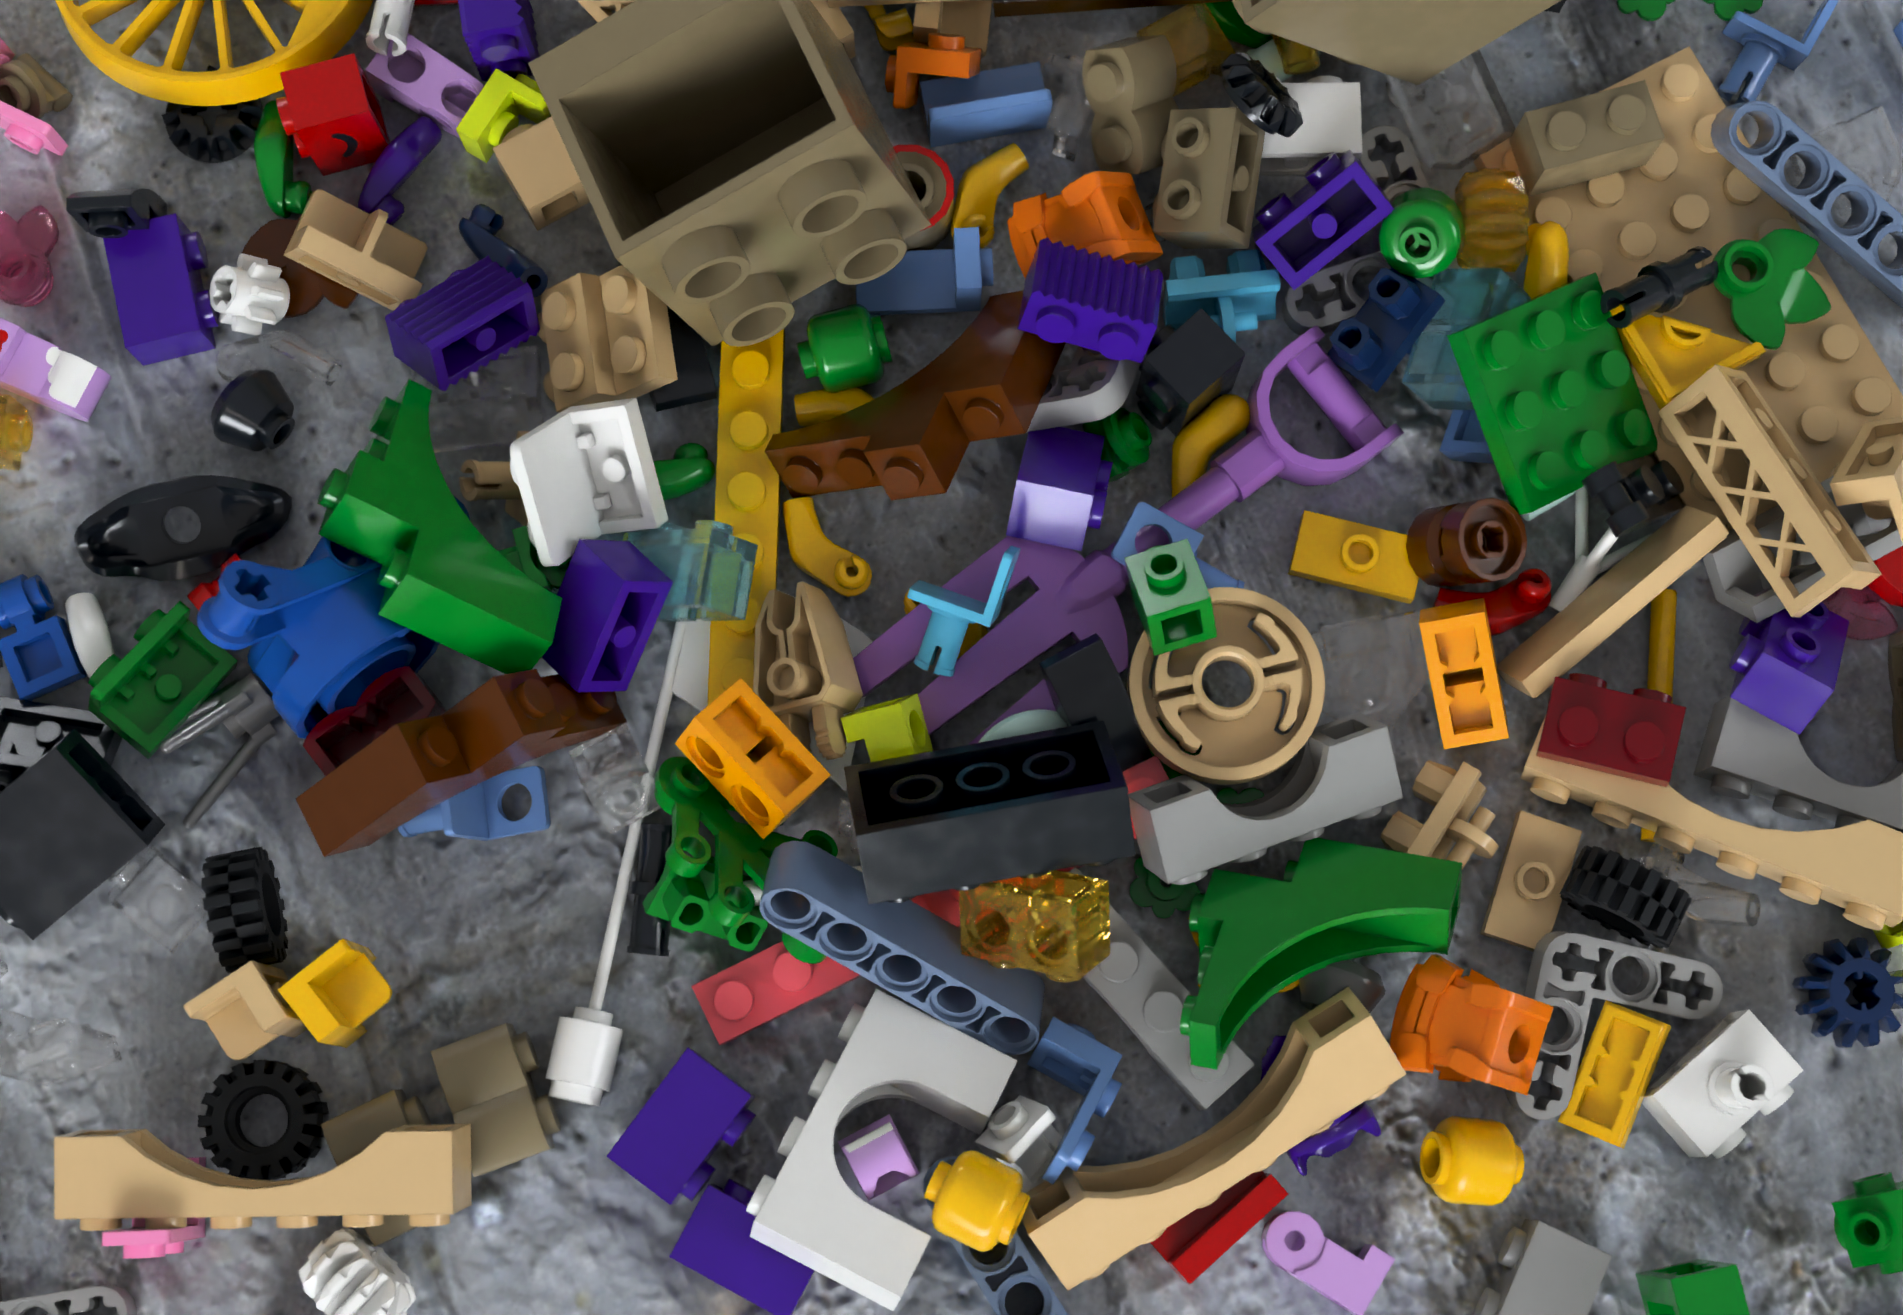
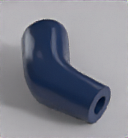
M484 204L474 206L469 219L462 217L459 222V232L467 246L479 261L489 255L492 262L497 261L499 266H504L508 273L512 271L516 278L520 277L524 284L527 282L532 289L534 298L540 296L548 284V276L544 270L533 260L495 236L504 225V219L501 215L495 213L496 211Z

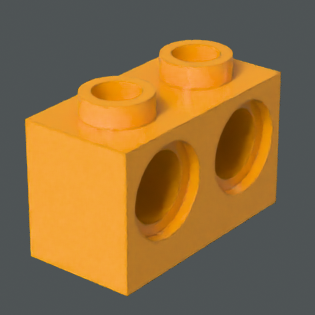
M1484 598L1421 609L1419 626L1443 749L1509 738L1508 720Z
M742 678L738 679L698 713L675 742V745L763 840L800 808L831 776Z

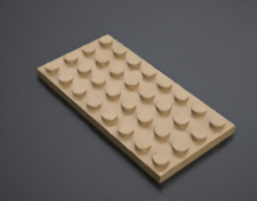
M1690 46L1602 90L1606 91L1645 80L1665 137L1646 165L1528 197L1509 142L1510 138L1480 152L1473 162L1520 242L1524 230L1529 225L1534 223L1543 224L1547 221L1560 224L1566 231L1569 243L1567 283L1596 272L1603 293L1637 278L1639 271L1643 267L1656 261L1667 263L1696 246L1705 247L1713 254L1709 258L1695 264L1696 268L1699 269L1711 263L1716 253L1731 241L1747 239L1758 242L1765 235L1776 229H1794L1803 233L1793 215L1724 158L1714 147L1711 138L1712 123L1717 114L1726 105ZM1737 125L1736 132L1742 145L1748 148L1751 147ZM1815 253L1804 269L1823 289L1831 304V310L1824 316L1807 323L1785 324V335L1778 349L1764 348L1766 352L1760 358L1737 370L1746 372L1821 483L1835 475L1865 422L1903 417V395ZM1734 264L1732 266V271L1737 278L1742 281L1750 280V272L1745 266L1741 264ZM1714 283L1700 287L1683 296L1681 303L1667 312H1652L1649 314L1659 318L1665 315L1712 329L1711 333L1753 344L1733 324L1730 312V299L1722 295ZM1627 356L1658 441L1657 451L1651 454L1655 455L1658 462L1662 460L1669 462L1679 474L1684 485V492L1679 494L1685 506L1688 505L1718 516L1727 531L1732 530L1733 527L1658 414L1660 411L1659 407ZM1706 397L1687 412L1683 418L1695 436L1712 438L1717 411ZM1729 431L1727 440L1736 441ZM1702 445L1709 456L1710 446ZM1730 448L1725 450L1721 475L1729 487L1746 488L1750 461L1743 450ZM1762 481L1761 491L1770 492ZM1735 495L1742 506L1744 496ZM1759 499L1756 516L1779 504L1774 500Z

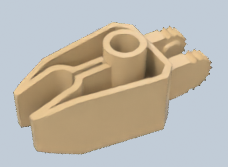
M802 581L797 583L796 598L774 589L768 592L755 624L753 691L810 753L812 749L810 748L809 723L813 722L814 732L816 733V746L819 748V753L822 754L823 758L826 757V760L843 757V754H846L847 741L841 718L845 713L855 710L863 693L841 618L822 589Z

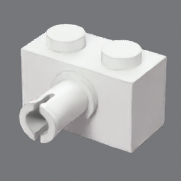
M1750 1009L1731 1012L1648 1086L1642 1104L1688 1157H1708L1712 1154L1718 1159L1733 1150L1745 1138L1746 1132L1741 1126L1758 1111L1764 1116L1768 1115L1792 1096L1794 1089L1789 1083L1803 1069Z

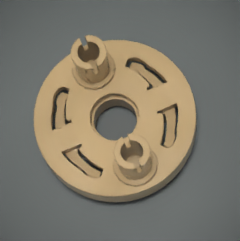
M1234 587L1209 588L1217 637L1173 650L1170 660V652L1157 655L1152 689H1149L1150 672L1155 656L1144 630L1130 661L1127 694L1133 705L1134 715L1146 744L1152 753L1164 764L1182 775H1188L1194 780L1220 785L1246 783L1260 779L1278 770L1305 745L1312 735L1322 712L1325 696V673L1319 650L1312 636L1303 623L1289 609L1272 598L1255 591ZM1250 621H1254L1251 627L1267 640L1275 655H1272L1264 641L1247 627ZM1219 661H1230L1240 665L1250 678L1251 692L1249 698L1244 703L1235 707H1223L1215 704L1207 697L1203 690L1202 676L1204 670L1211 664ZM1279 690L1285 691L1286 701L1278 729L1286 732L1292 726L1290 732L1285 735H1280L1274 730L1281 713L1283 694L1277 692ZM1157 719H1161L1166 729L1180 742V746L1184 750L1196 753L1199 747H1201L1200 753L1198 755H1189L1183 752L1177 743L1163 730Z

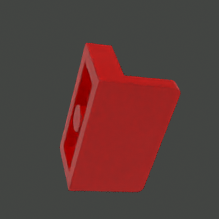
M1263 1171L1252 1173L1222 1192L1220 1197L1209 1206L1196 1209L1167 1227L1160 1237L1150 1243L1184 1282L1191 1284L1288 1195V1192L1272 1174L1264 1173Z

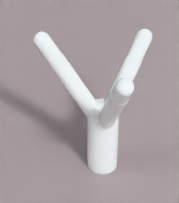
M1585 487L1578 489L1575 501V563L1554 593L1548 608L1556 614L1561 612L1590 587L1597 575L1614 567L1653 533L1606 555L1619 538L1615 537L1609 527L1589 554L1588 492Z

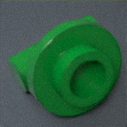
M1120 407L1104 419L1087 422L1082 425L1084 432L1105 436L1101 460L1113 462L1109 482L1126 476L1131 469L1140 466L1149 459V445L1152 442L1151 433L1146 422L1137 413H1130Z

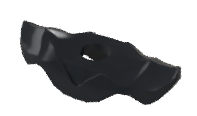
M216 475L179 477L166 482L153 483L137 488L107 504L88 517L77 528L74 542L85 566L100 576H135L157 581H176L192 578L220 568L234 553L241 555L273 537L289 517L292 508V497L282 488L239 478ZM183 506L192 509L198 515L201 529L199 535L194 540L180 542L173 539L167 533L164 521L170 509Z

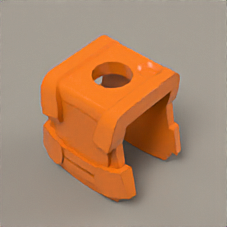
M1095 171L1068 184L1061 191L1062 194L1047 199V194L1043 193L1014 202L1013 216L1007 222L1012 248L1025 279L1040 240L1049 238L1052 244L1061 241L1064 247L1073 244L1077 251L1086 248L1089 254L1098 251L1101 257L1110 255L1114 261L1122 258L1126 264L1135 262L1136 265H1141L1163 255L1160 243L1153 233L1137 193L1131 173Z
M1432 954L1424 964H1416L1399 998L1390 1037V1047L1396 1053V1057L1405 1071L1433 1073L1435 1066V1069L1440 1071L1438 1080L1471 1082L1472 1079L1528 1095L1532 1074L1554 1007L1499 988L1500 986L1495 981L1471 969L1469 976L1461 977L1464 969L1438 954Z

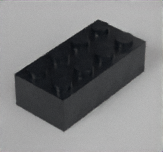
M1104 720L844 767L868 904L884 901L901 903L911 900L917 895L950 889L960 891L971 890L981 886L983 883L1015 877L1037 878L1053 870L1081 865L1102 866L1113 862L1115 859L1136 855L1128 788Z

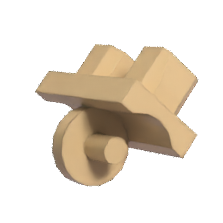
M1430 760L1426 761L1415 779L1412 791L1414 796L1435 808L1425 824L1398 810L1381 833L1380 838L1384 846L1392 851L1438 859L1446 858V860L1461 862L1462 870L1473 853L1486 859H1492L1499 846L1486 834L1487 829L1495 818V814L1485 807L1479 806L1477 808L1487 792L1486 787L1478 780L1481 776V771L1464 761L1458 771Z

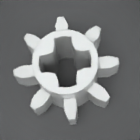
M243 253L239 254L237 268L228 265L219 268L212 278L209 290L211 306L215 311L220 312L218 321L230 324L232 331L260 336L262 323L275 325L281 321L288 310L290 302L289 286L284 279L279 278L282 272L281 268L268 265L267 259Z

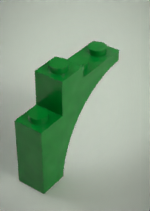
M408 379L395 400L385 396L376 409L368 430L376 434L377 437L371 438L364 451H358L345 472L334 468L326 480L317 502L326 508L318 534L383 565L377 584L386 588L378 615L504 674L532 670L553 643L562 597L550 592L530 579L503 557L476 529L458 505L438 466L431 442L429 405L432 390Z
M1316 837L1304 842L1298 861L1289 860L1287 862L1283 881L1214 869L1206 893L1195 894L1189 917L1190 931L1198 933L1200 960L1198 984L1201 985L1197 996L1187 995L1180 1020L1181 1035L1189 1036L1191 1065L1217 1070L1225 1050L1236 1032L1254 1011L1287 985L1312 972L1325 968L1329 964L1382 953L1429 952L1448 955L1460 910L1462 863Z

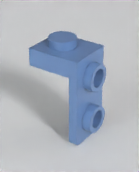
M979 227L954 228L953 249L906 251L903 259L884 275L865 283L856 284V304L864 306L870 316L879 313L880 315L981 311L982 286H993L992 248H980Z
M1054 1016L1035 1047L1027 1065L1083 1095V1098L1042 1176V1179L1053 1185L1065 1166L1077 1172L1086 1157L1095 1136L1085 1131L1093 1113L1104 1118L1115 1100L1122 1083L1113 1079L1112 1076L1123 1056L1098 1042L1095 1036L1084 1027L1071 1023L1066 1024Z

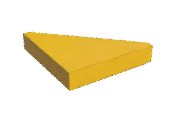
M1620 305L1610 311L1611 315L1613 316L1625 310V308ZM1648 314L1634 321L1628 327L1617 328L1625 353L1660 410L1715 364L1737 370L1760 358L1766 350L1759 342L1750 344L1711 333L1712 329L1665 315L1659 318Z

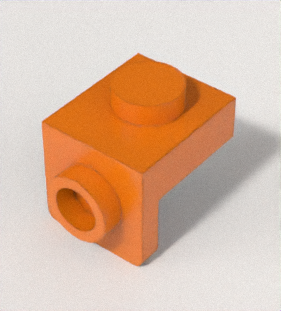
M928 33V43L909 41L898 45L897 54L890 55L888 58L885 74L886 91L894 93L893 108L906 110L917 104L919 74L967 79L979 74L982 48L965 47V36L948 33Z

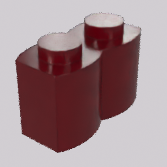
M410 666L396 668L374 680L362 693L356 706L339 709L318 722L307 735L303 747L326 776L395 724L442 715L447 710L424 679Z

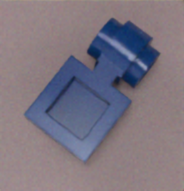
M20 574L0 583V626L4 630L15 627L17 630L16 633L0 639V651L19 698L27 701H32L87 677V673L75 650L65 619L55 615L45 620V613L54 609V602L47 585L39 575L28 578L26 575Z

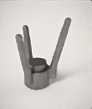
M252 673L239 682L234 679L221 690L210 695L182 725L200 716L202 717L181 729L160 745L161 752L169 754L220 722L224 723L236 739L245 732H248L250 735L184 818L183 825L185 828H193L258 748L277 734L270 721L280 714L275 709L272 698Z

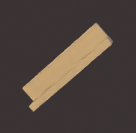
M1715 364L1658 412L1791 617H1802L1841 587L1862 590L1882 575L1746 372ZM1706 397L1717 411L1712 438L1695 436L1683 418L1687 412ZM1729 431L1736 441L1727 440ZM1702 445L1710 446L1709 456ZM1726 448L1743 450L1750 461L1745 489L1729 487L1721 475ZM1762 481L1770 492L1761 491ZM1735 495L1744 496L1742 506ZM1759 499L1777 501L1783 510L1784 519L1780 541L1762 538L1755 527ZM1797 533L1805 545L1795 543ZM1768 546L1778 548L1777 558ZM1794 550L1810 552L1825 573L1824 577L1801 594H1799L1789 579Z

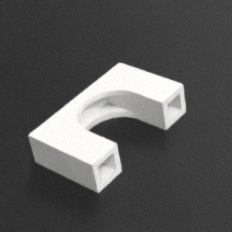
M876 989L866 1008L855 1003L850 1010L837 1037L847 1043L837 1064L828 1059L824 1060L808 1092V1095L817 1099L807 1121L797 1116L794 1117L777 1151L787 1157L776 1180L767 1175L763 1176L749 1202L746 1212L756 1216L750 1233L751 1238L894 1311L931 1236L868 1204L847 1186L839 1173L834 1157V1131L840 1122L857 1107L877 1099L899 1098L920 1104L981 1135L1018 1060Z

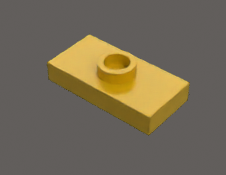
M1307 510L1303 511L1289 566V575L1411 604L1414 600L1419 580L1408 560L1406 549L1407 535Z
M1605 1000L1577 1071L1572 1097L1567 1108L1561 1113L1558 1122L1624 1149L1671 1026Z

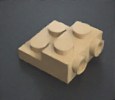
M623 265L600 276L580 272L545 289L540 295L542 311L537 315L540 326L538 335L547 344L550 371L544 376L543 384L547 396L555 403L556 412H562L571 406L637 398L678 380L667 305Z

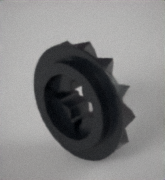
M1236 52L1235 54H1230L1220 64L1224 77L1222 82L1226 92L1236 106L1259 128L1269 134L1274 135L1278 133L1284 137H1291L1303 124L1298 103L1287 92L1288 88L1276 79L1274 73H1270L1265 69L1259 60H1253L1248 54Z
M210 65L206 69V71L218 70ZM260 98L237 104L221 105L220 107L227 110V113L217 115L216 125H213V135L201 116H195L197 112L206 111L208 106H190L168 102L166 113L161 115L169 139L181 153L199 162L221 163L240 156L252 146L263 112V106Z

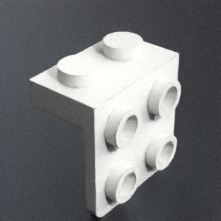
M637 398L568 407L513 441L510 446V471L514 482L519 486L527 514L528 536L532 545L537 550L541 564L545 567L558 566L573 556L580 539L595 540L603 534L656 529L669 520Z

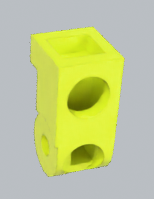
M918 693L864 706L841 718L847 742L850 743L864 739L871 762L933 751Z

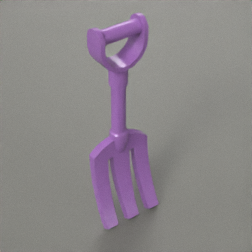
M1316 325L1283 348L1251 386L1247 399L1250 410V422L1246 428V436L1211 461V469L1158 508V510L1196 530L1234 500L1237 502L1244 501L1276 475L1279 478L1302 486L1331 485L1354 474L1375 458L1404 432L1397 423L1389 428L1383 424L1321 347L1319 342L1325 337V334ZM1288 368L1355 452L1343 458L1317 459L1298 452L1281 438L1270 414L1269 394L1274 378ZM1153 525L1142 527L1135 538V548L1138 553L1144 552L1153 546L1169 544V538L1161 528ZM1007 536L942 586L944 589L987 603L1004 552L1012 545L1021 550L1006 594L1026 580L1029 581L1036 592L957 659L953 676L939 675L918 694L929 736L1070 635L1078 643L1096 633L1102 639L1118 674L1120 675L1128 668L1127 632L1121 610L1115 598L1125 591L1129 579L1126 566L1111 557V551L1117 540L1102 551L1094 550L1083 558L1073 549ZM920 603L853 658L863 693L862 698L869 695L914 661L915 656L918 655L932 613L927 608V605ZM1045 679L1040 681L969 744L978 743L994 725L1011 715L1036 709L1056 711Z

